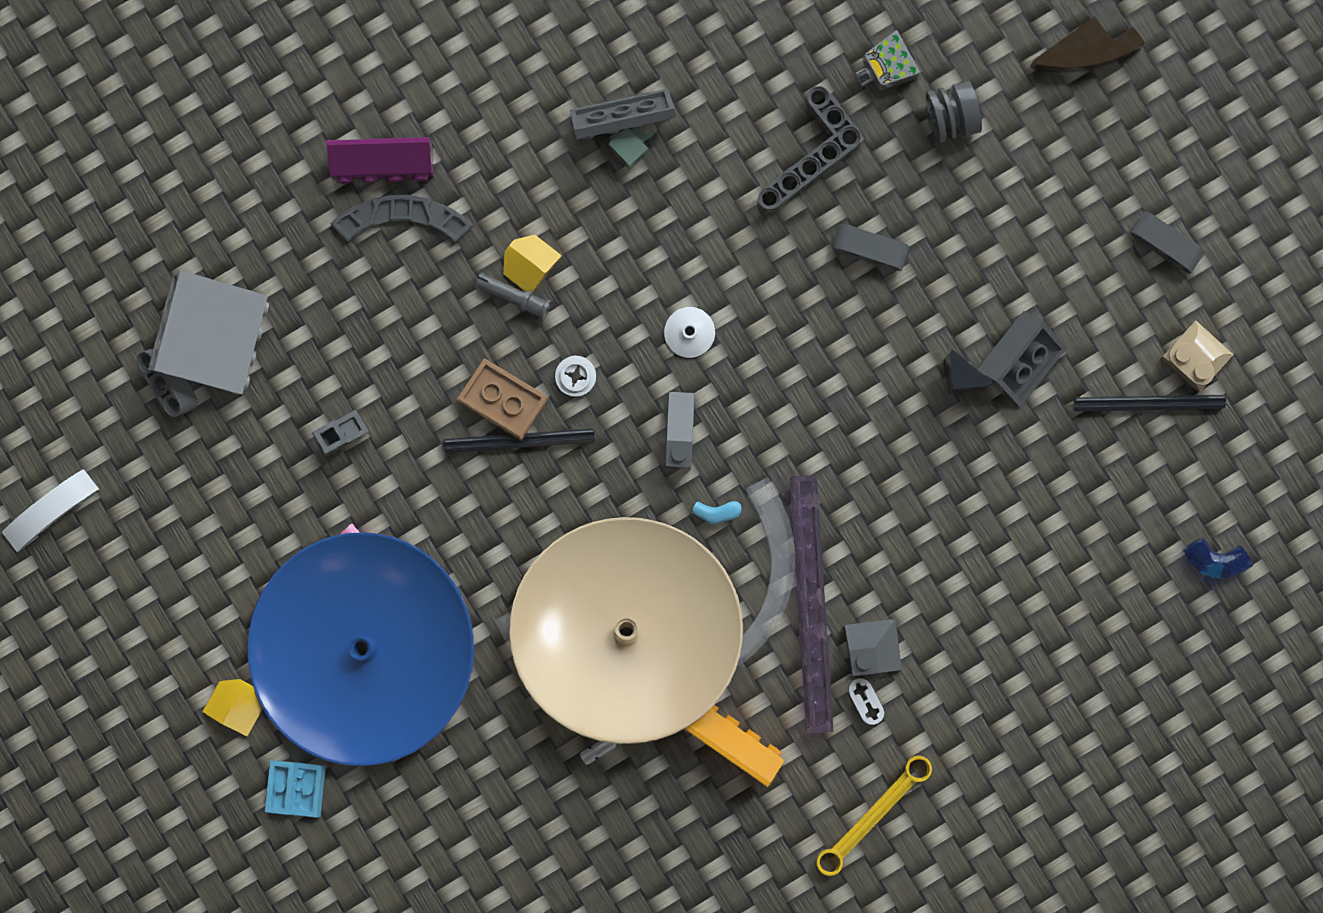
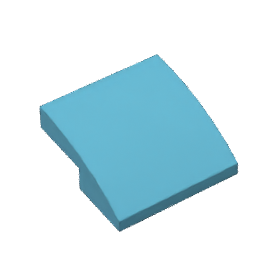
M270 760L265 812L321 817L326 766Z

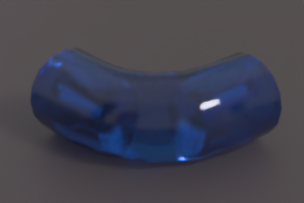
M1201 537L1182 549L1190 563L1200 573L1212 578L1229 579L1253 567L1251 558L1241 545L1236 546L1229 552L1217 553L1210 547L1205 537Z

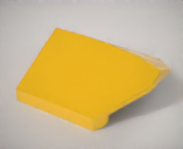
M536 235L515 239L505 250L503 274L522 290L534 292L562 255Z
M241 679L219 681L203 712L219 723L245 736H249L263 707L257 697L254 686Z

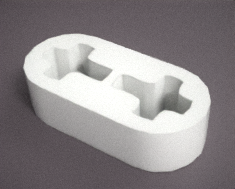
M858 678L853 680L849 685L848 692L860 717L867 724L874 725L879 723L884 717V710L871 684L865 679ZM857 683L861 686H867V689L864 691L867 699L864 701L859 694L855 695L853 693ZM869 702L873 709L878 708L877 719L866 718L865 714L868 712L865 703Z

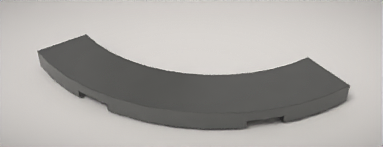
M389 195L374 198L348 209L330 223L348 243L365 230L389 222L404 221L423 224L440 231L455 244L474 227L471 222L454 209L428 198L411 195Z

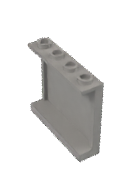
M174 271L148 370L232 392V394H242L243 390L246 391L249 385L250 377L247 374L249 367L254 364L256 358L254 347L256 341L258 342L262 335L260 324L262 317H265L268 312L269 303L266 302L268 296L185 271Z

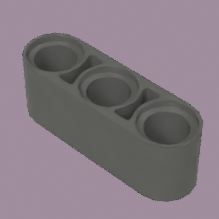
M1146 211L1143 212L1130 231L1131 236L1188 274L1193 272L1205 254L1204 249Z
M846 224L839 225L832 247L833 250L895 271L903 270L910 248L905 243Z
M154 348L140 352L137 356V365L165 412L171 417H177L195 410L198 403L197 397L187 380L164 373L149 371L148 368Z

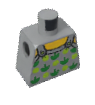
M895 31L864 55L863 62L866 68L856 72L855 76L861 86L874 81L879 90H884L918 78L920 71L898 31Z

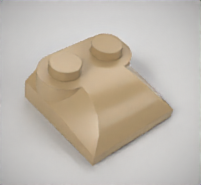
M1194 321L1161 358L1194 389L1200 392L1233 354L1203 326Z

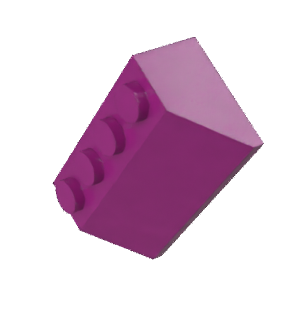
M429 137L326 140L330 176L333 180H337L339 184H349L354 179H362L363 183H375L377 179L387 178L388 182H402L403 178H413V181H427L428 177H434L433 145Z

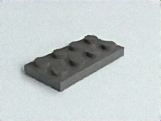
M668 88L570 110L576 139H591L603 133L615 134L621 129L630 127L637 129L649 123H665L672 118H676L675 108Z

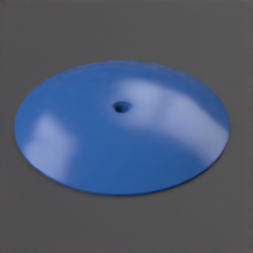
M357 532L334 535L319 540L293 555L279 568L264 588L255 607L249 629L248 663L250 676L257 697L266 714L274 725L298 747L314 756L339 764L362 766L387 763L411 754L426 745L441 732L458 710L468 688L473 669L474 635L472 623L465 601L452 578L443 567L421 549L398 538L378 533ZM361 642H365L368 646V651L365 655L359 652Z

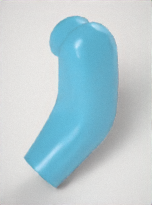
M732 501L719 507H710L697 502L691 513L714 525L739 517L742 507L737 501Z

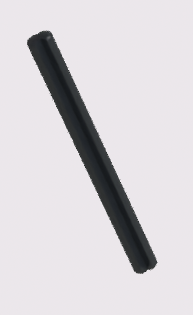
M1225 395L1076 397L1073 404L1075 411L1226 408Z
M590 428L527 433L522 441L511 434L451 438L443 440V450L445 453L593 443L595 442V431Z

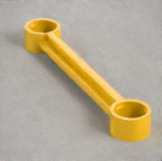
M922 756L909 758L905 764V772L832 849L822 850L818 854L816 865L821 873L827 876L839 873L843 866V859L916 782H923L930 777L932 766L927 758ZM920 759L925 761L927 772L923 778H915L909 773V765L914 760ZM827 853L835 854L839 861L836 870L832 872L822 870L820 865V858Z

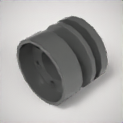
M969 81L953 84L951 86V97H948L943 87L938 88V98L933 90L926 91V116L930 129L933 131L938 143L946 141V133L949 139L954 140L956 138V127H959L962 135L965 137L981 133L982 120L976 94Z

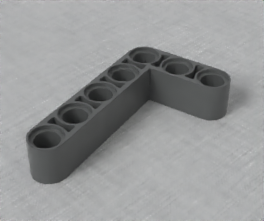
M815 86L811 88L807 95L806 106L830 138L760 191L757 205L764 213L769 214L777 211L854 152L859 146L861 140L859 129L825 87ZM819 94L823 96L825 102L821 105H816L812 102L811 97ZM835 114L840 118V122L836 125L830 124L827 121V116ZM852 134L856 142L850 145L846 144L842 136ZM826 149H831L835 152L836 157L832 160L825 159L822 152ZM806 164H811L815 167L816 172L813 175H806L802 167ZM787 179L793 180L796 188L788 191L783 188L782 182ZM765 195H772L775 197L776 203L772 206H767L763 203L762 198Z

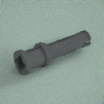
M484 273L479 275L480 279H477L475 288H479L518 306L520 312L524 313L527 311L538 316L540 321H544L547 317L552 300L548 299L545 301L534 296L532 291L522 292Z

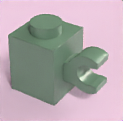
M629 128L623 131L620 130L618 133L610 136L609 149L631 170L648 154V148L643 142L653 137V129L648 133H642L641 128L635 129V134Z

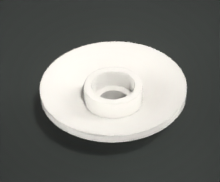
M686 307L675 311L668 318L664 329V336L668 347L675 354L685 358H694L704 354L711 347L715 337V328L711 318L704 311L694 307ZM687 327H692L695 330L692 336L685 334Z

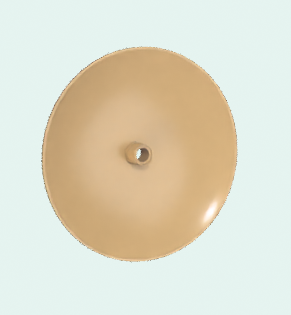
M621 517L595 521L580 526L554 541L538 556L524 575L517 590L510 617V641L514 663L523 684L535 702L554 720L568 729L585 737L611 743L631 744L661 739L688 727L701 718L713 707L729 685L739 661L743 640V621L739 599L731 579L717 558L705 546L685 532L668 524L643 518ZM629 627L633 630V634L624 637L620 634V630Z

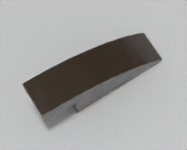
M1093 17L1035 58L1030 66L1033 70L1055 73L1093 70L1128 57L1141 49L1145 41L1134 26L1115 40H1112L1097 18Z

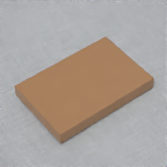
M485 358L457 398L459 404L521 441L549 400L547 395Z

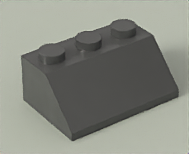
M1023 311L978 370L993 381L991 385L1014 404L1021 407L1067 347L1044 321Z

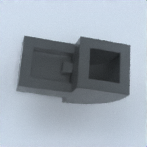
M354 410L336 421L333 420L312 432V435L324 455L328 456L344 449L346 445L368 434L369 431L358 412Z

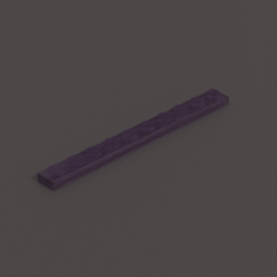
M817 476L790 477L806 734L834 732Z

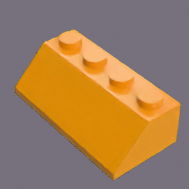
M715 705L701 718L685 728L767 787L784 762V759L780 757L783 752L771 744L766 748L759 743L761 737L748 729L745 733L738 728L740 722L727 714L724 718L716 713L719 708Z

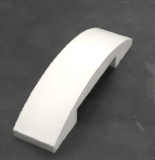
M83 469L35 502L9 524L2 533L16 552H20L38 538L42 531L73 507L82 504L100 489Z

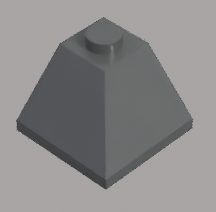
M895 619L844 625L851 676L902 670Z

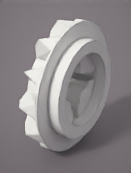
M570 356L558 365L555 379L558 387L569 396H582L593 388L596 382V371L592 363L586 358ZM580 366V375L586 378V380H578L574 387H572V378L565 375V373H574L577 367Z

